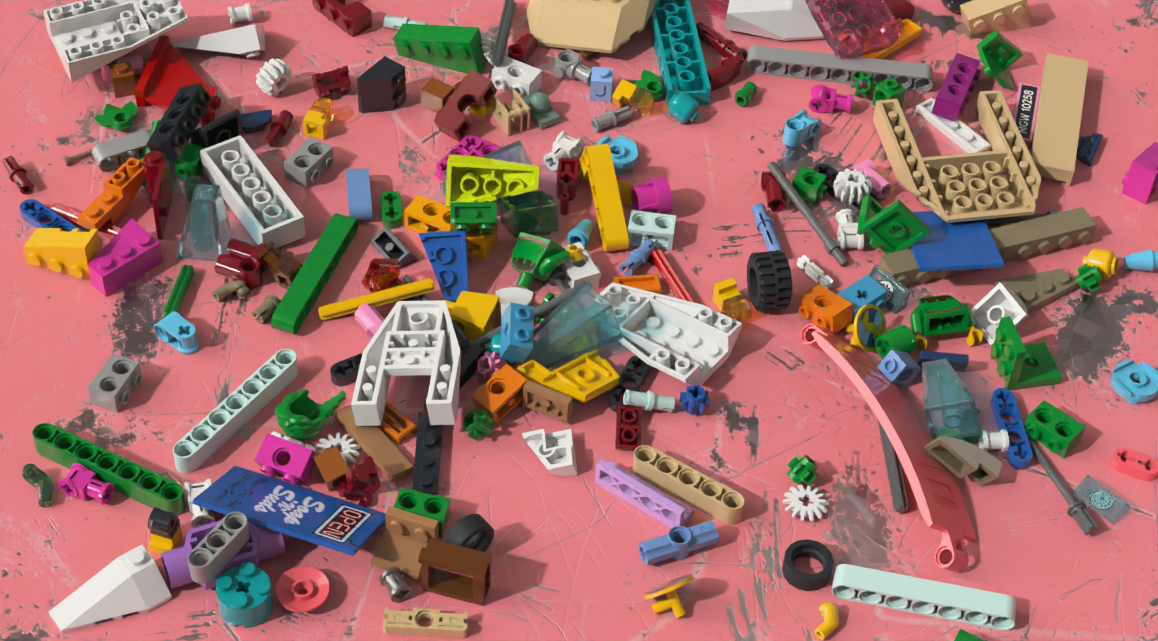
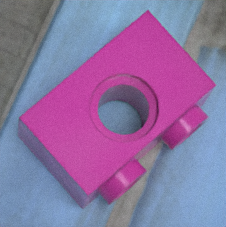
M267 433L254 461L261 467L260 471L268 475L274 476L277 473L283 475V479L289 483L297 485L299 481L307 484L315 466L313 457L317 456V454L312 449ZM291 456L290 462L287 465L281 466V461L285 457Z

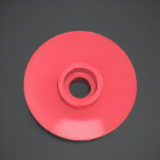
M298 566L287 570L280 576L275 587L279 603L286 609L294 612H308L320 607L328 598L330 591L329 581L325 574L310 566Z

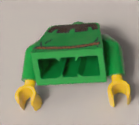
M520 232L517 244L512 249V261L510 264L511 268L521 273L516 285L529 290L534 278L542 281L548 280L551 273L559 265L569 261L570 258L574 262L582 260L584 258L582 248H577L576 245L571 244L567 248L568 251H566L565 248L549 239L542 238L541 235L535 236Z
M926 295L918 300V307L914 308L910 316L911 331L916 337L917 346H921L925 351L927 340L922 335L933 336L969 330V335L966 338V343L969 346H973L975 339L978 345L983 339V332L975 329L976 322L970 307L959 302L951 295Z

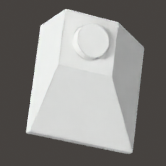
M1002 283L993 288L971 309L976 322V328L983 332L984 338L990 345L994 343L995 331L999 326L1001 317L1010 316L1015 327H1017L1029 316L1025 304L1012 289Z

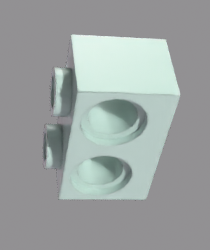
M631 210L628 225L629 245L640 247L646 239H651L653 242L648 246L649 248L656 244L657 249L672 251L676 215Z

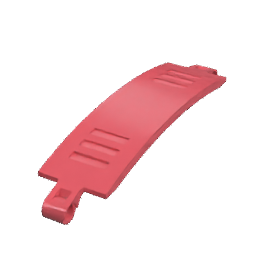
M814 324L806 325L801 332L802 342L818 350H824L862 394L885 430L899 457L921 515L930 528L942 531V541L934 555L935 563L938 567L953 572L965 570L969 563L964 539L973 542L976 537L963 498L951 471L923 449L924 445L934 440L928 429L900 390L893 383H890L877 368V365L860 350L843 343L826 329Z

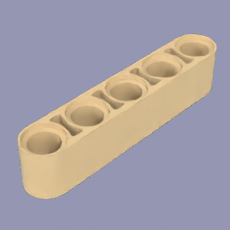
M641 445L635 449L632 466L634 475L723 523L734 525L741 521L745 503L742 494L651 446Z

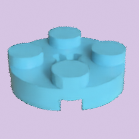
M606 136L596 143V145L609 144L616 175L623 174L625 170L632 168L637 163V145L630 138L618 136L617 139H610V136Z
M1125 360L1115 366L1110 379L1111 387H1113L1118 395L1132 405L1155 398L1158 393L1157 370L1145 362L1138 364L1133 363L1134 360ZM1131 379H1133L1134 381L1139 380L1140 383H1135Z

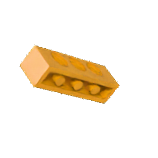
M417 195L404 210V227L417 233L450 231V207ZM498 227L497 231H492L493 234L480 235L479 231H469L466 239H468V248H473V256L483 260L488 256L497 244Z

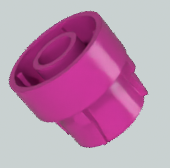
M665 177L648 179L644 184L632 186L631 201L633 209L636 211L671 214L673 202L668 180Z

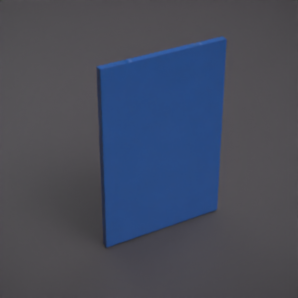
M933 211L913 212L930 227V234L910 246L919 272L1004 268V261L984 219L946 223Z

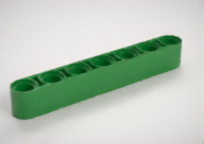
M338 213L332 216L272 316V328L294 335L298 333L353 241L359 226L358 219Z
M50 423L38 424L32 430L35 448L39 455L68 469L74 463L82 464L90 471L96 473L97 480L104 483H113L115 491L153 509L158 507L163 511L175 512L177 515H181L184 512L186 504L184 491L180 484Z

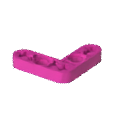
M469 135L464 137L437 163L436 176L439 180L446 182L449 154L476 156L518 163V158L515 154L482 138ZM486 153H494L495 155L492 156V157H488V156H485L484 154H486Z

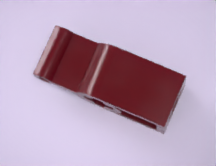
M559 158L556 197L560 200L559 212L561 215L568 214L569 201H572L576 196L579 159Z

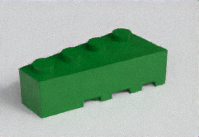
M403 23L393 38L398 56L469 74L473 70L481 75L488 63L481 48L483 45L481 44L482 37L479 27Z

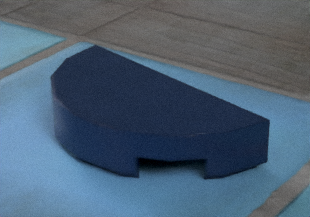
M272 109L241 114L242 130L244 133L262 131L265 129L264 126L272 121Z
M1092 133L1091 136H1081L1079 138L1076 157L1082 163L1091 166L1103 135Z

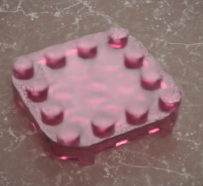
M805 0L828 45L839 59L857 58L888 49L900 38L901 28L904 25L901 18L895 19L885 0Z

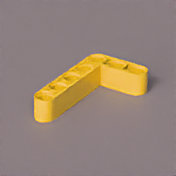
M608 143L585 146L579 160L578 173L581 182L590 181L603 249L605 252L628 249L629 238L610 146Z

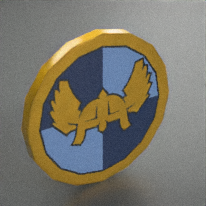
M873 304L864 305L858 310L854 324L846 326V332L853 333L850 346L855 348L860 346L862 350L867 352L876 351L875 339L887 332L885 316L878 306Z
M688 574L675 578L643 594L645 599H651L666 593V599L652 604L654 613L658 614L672 608L676 618L685 615L686 613L675 589L694 579L693 575Z

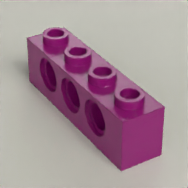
M956 53L937 94L932 114L955 122L959 114L963 115L982 71L978 69L980 60Z

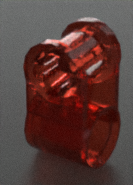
M395 258L372 259L367 273L362 280L364 288L368 289L370 293L392 288L400 275L399 261Z

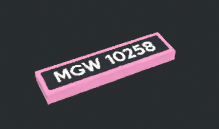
M1019 83L1013 118L1026 146L1030 147L1040 86Z

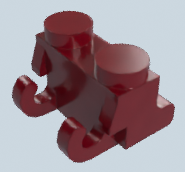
M348 66L321 74L316 73L312 76L313 87L319 99L331 96L333 91L339 90L341 94L352 90Z
M367 456L362 464H354L352 468H347L345 482H340L338 486L340 497H345L346 500L359 501V496H364L366 500L361 499L358 505L363 507L371 505L373 501L372 494L377 493L381 486L373 458Z

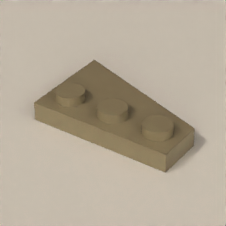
M1063 269L995 280L994 288L999 283H1002L1012 289L1025 304L1029 314L1075 290L1078 283Z

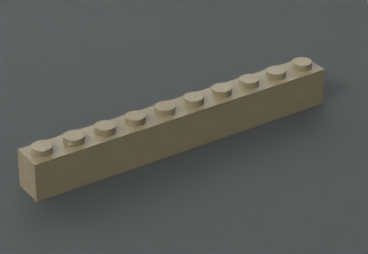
M1084 207L989 229L1004 263L1011 260L1087 243L1092 240L1096 224ZM911 248L881 255L877 272L882 280H888L893 285V289L975 269L919 272Z

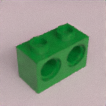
M1043 400L1027 416L1024 428L1030 438L1035 439L1051 452L1064 458L1080 443L1085 426Z
M400 488L394 508L437 520L439 538H443L451 514L450 498Z

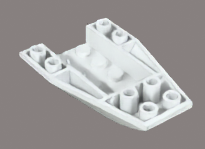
M613 282L584 308V313L646 364L685 383L700 386L729 358L742 328L741 322L702 304Z

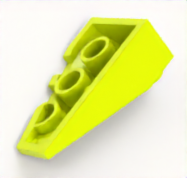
M449 154L445 206H450V202H491L498 198L538 190L540 166L476 156Z

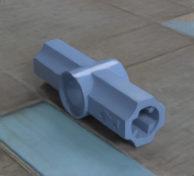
M711 521L688 528L674 526L666 535L639 543L640 558L646 565L669 558L683 560L691 551L718 543L719 535L717 527Z

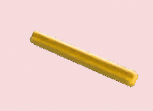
M427 278L320 306L318 312L321 320H327L356 312L359 306L365 303L376 307L433 292L435 287L433 280Z

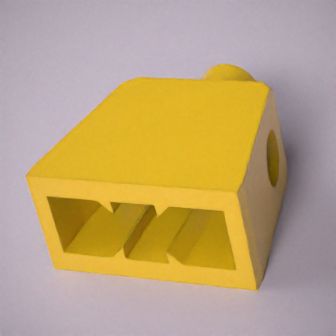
M462 291L456 302L445 300L450 318L456 320L460 330L473 340L489 332L499 314V296Z

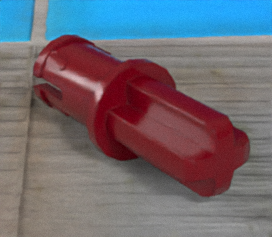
M287 110L281 111L277 120L272 122L271 130L265 138L268 146H276L281 137L286 135L287 127L293 120L291 112Z
M13 156L4 158L3 164L9 172V179L18 186L22 194L30 193L33 190L32 188H34V184L27 177V171L19 166Z

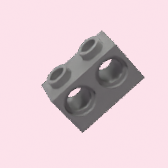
M310 137L284 161L285 178L307 189L327 169L332 167L334 163L333 147Z
M113 353L88 387L91 404L118 413L120 408L129 401L130 394L135 387H138L142 382L143 375L139 362Z

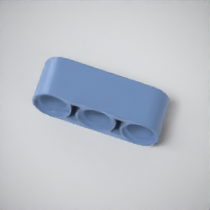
M369 168L346 169L349 217L356 218L359 221L372 220Z

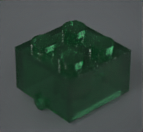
M542 190L500 198L501 223L514 238H518L520 232L544 236L558 231V205L554 202L552 195L548 196Z

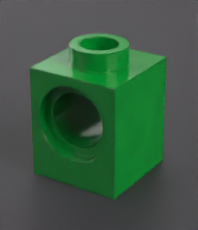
M892 77L876 84L872 105L876 106L877 100L898 99L902 108L906 88Z
M188 142L180 157L174 158L176 175L196 182L203 173L200 150L205 148Z
M802 166L794 177L792 186L803 201L815 205L818 199L823 198L827 192L828 186L825 185L827 176Z

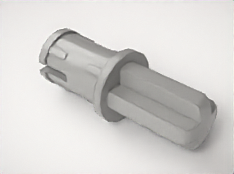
M629 106L615 111L608 110L606 114L592 118L591 126L595 132L609 126L615 127L618 122L631 118L633 112Z

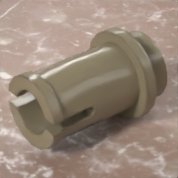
M274 294L267 295L264 298V302L251 312L252 317L258 315L255 320L258 323H263L276 310L281 300Z

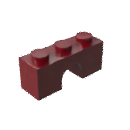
M345 0L312 1L316 11L322 13L329 21L335 23L352 37L372 27V11L359 1L349 5L345 4Z
M471 70L462 79L455 93L450 95L443 109L439 110L436 114L434 123L439 131L460 142L472 126L467 115L463 113L464 110L472 104H478L485 108L497 92L493 82Z

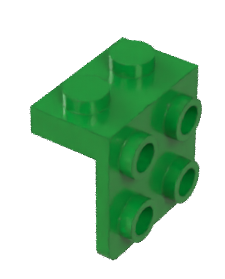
M995 30L976 45L979 51L978 57L985 66L983 68L984 72L990 78L994 77L1001 87H1007L1012 91L1015 86L1007 68L1021 58L1023 54L1018 47Z
M450 202V231L465 230L466 235L469 234V231H479L480 235L493 234L492 231H497L496 202Z

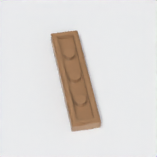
M352 406L336 411V420L352 438L356 439V442L367 455L373 458L375 464L391 482L412 473V464L377 426H356Z

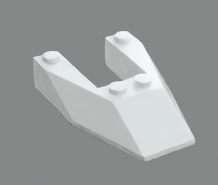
M445 300L398 301L362 354L351 403L356 426H381L391 376L431 375L426 401L430 425L456 424L459 406L461 351Z

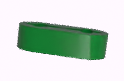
M386 191L380 197L382 224L389 229H395L402 225L401 197L395 191Z

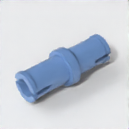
M646 239L638 249L631 251L629 258L620 265L621 272L628 267V270L623 275L631 276L639 266L641 267L647 262L651 252L657 250L656 244H653L650 248L648 247L653 240Z

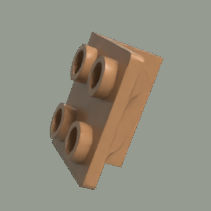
M529 380L523 386L524 407L564 423H568L581 402L564 393L554 391L542 384Z
M389 506L385 513L386 531L371 558V565L385 570L391 567H398L402 575L418 580L422 565L418 563L422 547H427L430 538L439 540L438 521Z

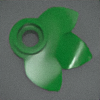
M643 70L641 80L628 81L636 85L640 90L634 100L636 102L647 99L657 100L664 95V87L659 82L658 76L648 70Z
M132 101L125 104L122 109L106 104L104 115L94 118L97 124L103 127H112L117 131H126L133 126V118L138 114V109Z

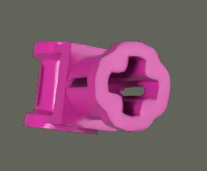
M816 85L812 88V99L809 101V108L813 112L832 113L833 109H839L850 113L852 94H849V96L836 94V89L828 88L825 85Z
M74 463L70 467V473L66 478L58 482L59 489L65 495L72 498L78 497L82 500H86L90 496L97 499L103 505L111 500L115 489L113 483H104L97 480L95 472L90 471L79 463Z

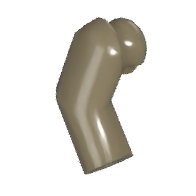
M236 280L223 284L212 292V296L219 302L234 291L241 297L249 291V288L245 285V281Z

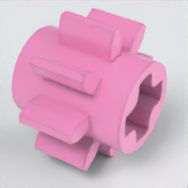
M486 351L485 356L478 359L477 372L482 373V379L488 381L493 373L501 369L507 361L502 360L498 352L491 353Z

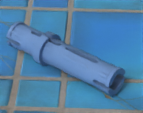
M763 203L755 204L751 211L756 220V228L761 232L768 251H783L773 227V219L769 217Z

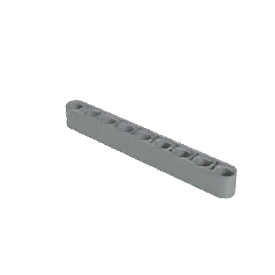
M752 46L747 52L746 68L754 74L855 84V80L852 77H861L860 72L863 71L864 77H867L870 73L873 74L870 79L871 81H876L877 84L892 77L908 91L927 92L933 87V69L927 64L766 46ZM860 80L859 84L863 86H868V80Z

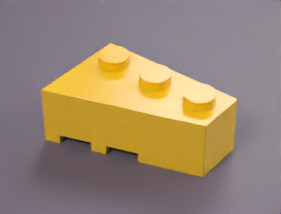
M36 228L23 246L28 264L90 281L88 264L101 251L98 229L81 232L80 229L73 228L71 232H64L61 228Z

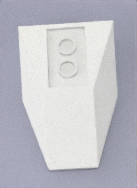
M84 0L43 10L47 32L71 83L188 21V16L179 0Z
M729 0L724 29L782 41L836 38L818 9L825 0Z

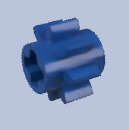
M700 385L687 386L686 393H680L681 409L686 410L690 415L703 414L704 408L710 407L709 391L704 390Z

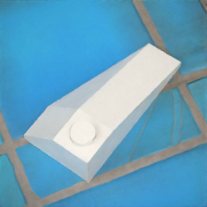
M254 24L173 42V46L246 55L247 58L259 56V52L265 51L264 27Z
M140 545L117 557L50 610L49 615L62 633L94 626L97 621L109 618L118 620L123 619L122 615L139 612V614L147 613L171 600L172 596L155 561L143 545Z

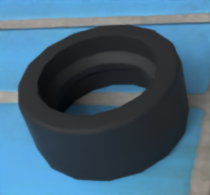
M473 513L460 519L447 533L444 542L485 552L494 538V529L480 514Z
M809 539L798 540L790 544L785 551L782 572L788 583L795 588L805 591L818 590L824 587L830 580L834 559L830 550L820 542ZM798 557H812L821 563L823 570L815 574L803 573L797 570L792 562Z

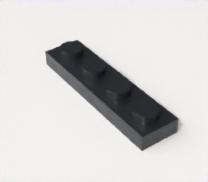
M418 412L412 490L438 495L443 425H430L428 413Z

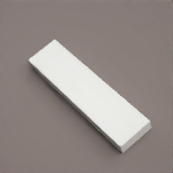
M933 98L916 106L915 111L965 152L977 153L991 150V144L958 118L955 122L932 114L935 103Z

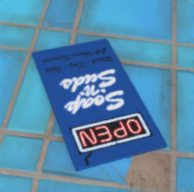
M238 466L232 467L193 499V504L225 515L231 512H241L250 523L354 556L386 523L385 513Z

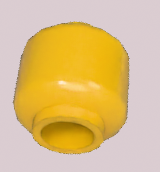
M1095 248L1088 255L1084 256L1082 266L1086 263L1089 268L1095 265L1103 279L1108 280L1112 275H1116L1119 260L1118 257H1115L1113 251Z

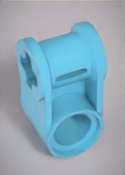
M801 110L798 114L786 120L782 138L783 143L789 147L799 146L819 132L822 126L821 120L814 119L808 115L806 110Z
M173 311L154 325V330L158 337L180 353L188 355L198 350L199 343L195 338V326L185 320L179 313Z

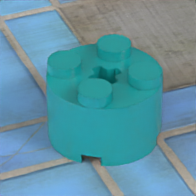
M244 562L240 566L227 570L217 578L216 594L219 613L227 624L234 627L236 625H245V628H251L263 623L269 617L273 605L271 582L268 575L262 569L255 567L251 562Z

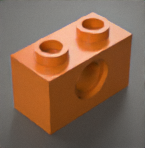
M819 283L798 296L799 315L815 325L828 330L833 335L853 322V304Z
M506 363L501 369L496 370L484 385L479 386L472 395L475 409L479 411L481 408L490 412L489 417L493 418L494 424L497 425L523 400V386L527 379Z

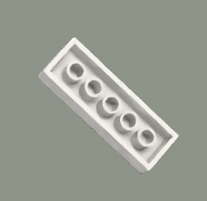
M241 135L200 150L202 171L257 245L260 243L269 244L272 241L274 247L278 248L305 237L304 216Z

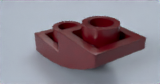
M741 55L724 59L721 62V67L707 71L711 91L727 85L740 74Z
M617 405L615 449L635 450L638 446H641L642 407Z

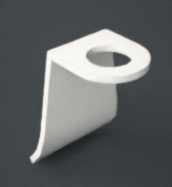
M517 287L497 290L496 295L499 296L501 316L511 302L528 306L532 302L534 293Z

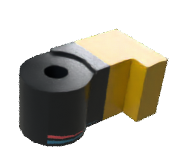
M155 507L148 519V529L151 532V541L148 547L149 551L161 554L176 549L182 539V533L177 513L163 511L161 508Z

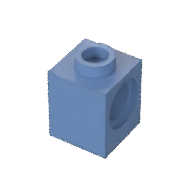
M894 349L877 366L890 383L906 387L921 371V367L908 353Z

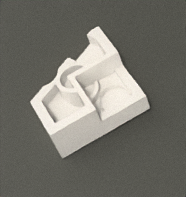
M545 429L522 433L525 442L549 473L559 476L578 475L574 435L571 429L549 434L546 433Z

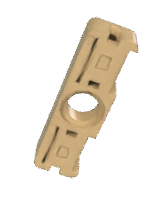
M389 606L384 610L383 632L388 635L462 639L467 637V611H464V614L440 613V609L413 608V611L389 610ZM423 618H429L433 621V624L423 627L418 622Z

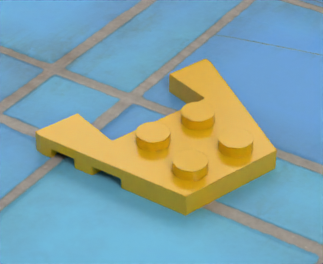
M585 334L570 340L568 344V349L579 357L553 371H549L533 359L517 367V372L527 380L542 384L549 389L564 393L584 403L619 385L620 376L608 361L598 355L599 350L596 346L590 345L589 338Z

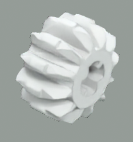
M272 58L269 63L265 62L264 66L259 68L260 72L256 74V84L269 96H277L280 91L284 92V88L289 86L288 83L293 79L291 77L293 71L279 58L276 60Z
M846 168L844 172H839L833 185L835 197L841 198V202H849L850 205L853 202L860 205L862 199L868 194L870 195L872 191L870 176L865 175L864 171L858 172L856 169L850 171Z

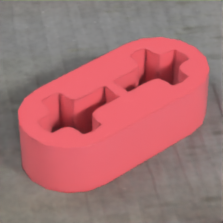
M1118 448L1114 451L1111 458V466L1116 471L1143 481H1153L1158 475V461L1155 458L1128 448Z

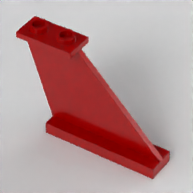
M165 35L159 37L134 90L137 107L145 108L147 103L167 110L180 87L202 83L212 101L199 122L201 126L214 121L215 111L221 105V97L218 96L217 87H212L210 90L171 45L169 36Z

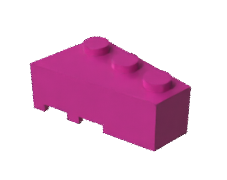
M1157 142L1146 148L1144 152L1132 161L1129 172L1125 174L1122 180L1124 184L1122 193L1143 204H1146L1158 189Z
M131 218L88 264L91 284L107 297L163 263L161 244Z

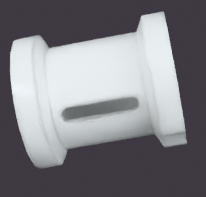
M245 3L244 6L232 8L229 6L227 8L232 25L239 21H252L249 3Z
M1002 429L999 432L989 433L985 430H980L978 446L986 452L991 449H1000L1002 452L1007 451L1009 447L1007 430Z

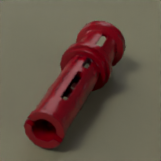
M702 22L696 24L698 36L718 49L722 57L731 58L741 55V64L745 61L747 57L745 49L735 46L732 40H725Z

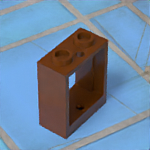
M430 538L427 547H422L418 558V563L422 564L419 571V579H422V590L483 606L491 586L492 554ZM434 566L473 576V578L434 568Z

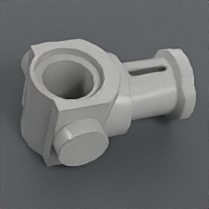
M567 49L558 53L553 73L565 81L579 79L585 85L590 86L592 68L584 65L578 53Z

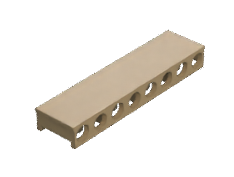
M1047 53L1042 69L1030 155L1041 177L1066 182L1065 186L1070 187L1075 170L1089 61Z

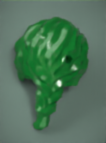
M307 389L288 394L283 398V402L275 408L278 425L291 438L299 441L313 439L314 436L321 433L324 426L330 422L329 416H332L335 413V409L346 399V393L343 390L323 404H318L307 396L309 393Z

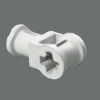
M565 131L560 132L553 142L552 151L544 155V164L550 170H558L559 158L572 159L577 157L583 148V140L581 138L575 139Z
M842 209L835 215V220L839 223L837 243L840 245V250H844V248L862 250L864 246V234L859 235L857 233L858 223H855V212L851 209Z
M210 478L206 479L205 482L193 484L184 482L187 505H189L190 513H193L191 518L192 526L197 528L215 522V517L211 514L210 509L193 504V499L211 485Z

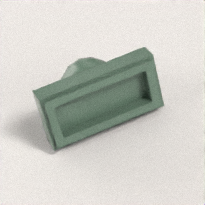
M535 92L522 97L530 108V117L541 129L560 122V116L550 106V99L547 94Z

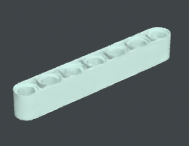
M281 349L276 352L182 437L173 447L176 470L183 474L194 472L289 385L298 375L296 353L291 349Z
M840 564L836 566L834 571L832 594L843 600L998 630H1010L1015 626L1016 600L1009 595L849 564Z

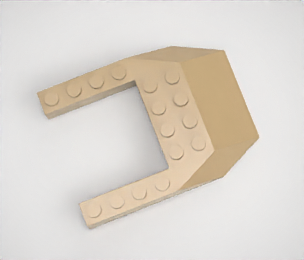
M530 0L527 18L530 33L538 40L539 46L613 53L620 45L629 41L630 36L634 32L639 33L645 28L657 0Z
M1000 90L980 92L975 109L993 151L921 157L898 99L876 101L873 122L896 179L946 223L1034 215L1041 176Z

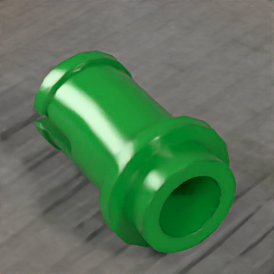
M747 82L741 90L735 93V102L740 106L748 105L753 94L757 92L756 84Z

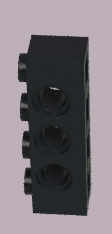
M202 83L187 85L178 89L146 144L150 151L164 153L167 160L180 157L212 101Z

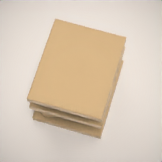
M515 89L512 90V106L506 102L504 107L499 99L493 96V118L507 136H510L511 121L519 132H522V125L527 130L530 128V108Z

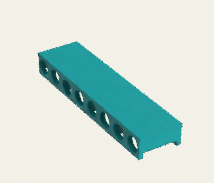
M657 0L648 21L661 81L664 87L666 104H668L675 93L687 92L699 102V105H709L711 86L690 0Z

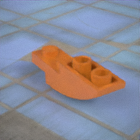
M130 157L103 183L105 191L76 218L78 225L99 230L106 222L114 224L128 208L146 177L143 161Z

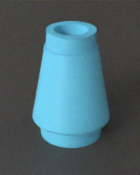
M587 219L582 220L568 233V244L581 242L584 248L587 247L594 228L593 223Z
M1149 249L1124 256V268L1153 272V269H1158V252Z

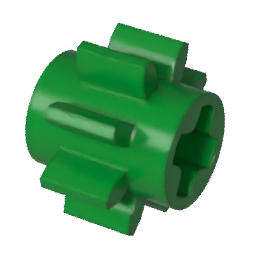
M861 71V77H852L855 80V84L850 85V87L856 88V96L862 92L864 98H867L868 91L874 93L872 85L877 84V82L871 81L870 78L873 74L870 73L867 77H864V72ZM867 79V85L869 86L868 89L863 88L862 90H860L861 85L859 84V81H864Z
M1086 263L1077 268L1079 274L1074 277L1082 291L1089 289L1092 293L1101 288L1099 282L1104 279L1095 265L1089 268Z
M480 408L479 411L473 409L466 414L463 420V430L468 432V437L476 441L478 438L484 440L485 437L492 433L494 419L489 417L490 412Z
M806 454L802 458L796 455L787 465L791 468L787 472L788 476L798 485L804 482L810 485L818 476L815 472L818 469V465Z

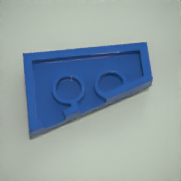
M466 231L418 233L444 299L456 302L462 291H469Z

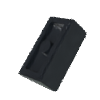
M387 226L381 229L369 241L394 270H398L417 260L412 252Z

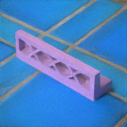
M602 459L596 463V484L668 527L685 526L693 517V509L611 461L607 463Z

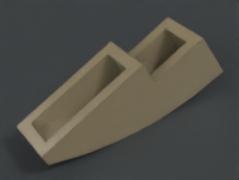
M940 436L924 445L923 448L958 478L961 479L969 476L980 486L997 479L1003 464L980 447L953 437Z

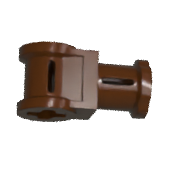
M272 241L257 255L272 267L269 272L274 276L275 281L285 289L290 287L303 266L300 261L293 258L288 252L283 256L274 247Z

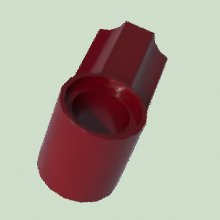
M530 33L522 35L516 44L509 46L508 57L526 64L529 57L538 47V40Z
M762 171L761 188L762 191H765L767 208H770L772 212H780L787 206L786 192L771 171Z
M231 238L228 242L225 254L240 259L247 257L258 259L262 273L269 266L263 258L257 256L268 244L260 243L258 246L236 238Z
M220 254L215 265L216 273L237 280H243L250 289L259 287L262 284L263 277L258 259L254 257L240 259L227 254Z

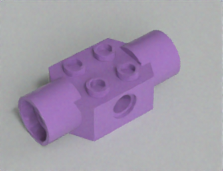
M221 520L188 530L184 546L161 553L164 571L171 589L194 582L190 576L188 555ZM248 522V542L211 581L200 585L206 590L216 587L217 578L235 566H240L244 562H251L255 567L259 568L262 560L285 554L282 533Z

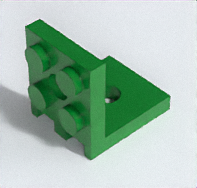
M869 194L862 199L857 233L867 236L870 239L869 244L873 248H880L883 252L889 254L905 250L930 234V227L900 200L884 208Z
M1001 317L999 326L995 331L994 343L991 344L990 357L997 362L996 370L999 377L1003 376L1006 382L1004 388L1012 391L1060 384L1062 376L1046 342L1024 345L1011 317ZM1025 364H1032L1036 368H1029Z

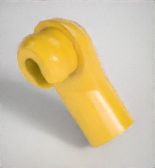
M824 602L819 607V611H822L820 614L824 617V622L814 630V633L821 640H824L839 626L838 608L832 602Z

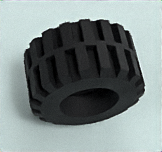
M781 250L751 253L747 264V286L751 302L757 311L786 309L790 304L792 297V275L789 262Z

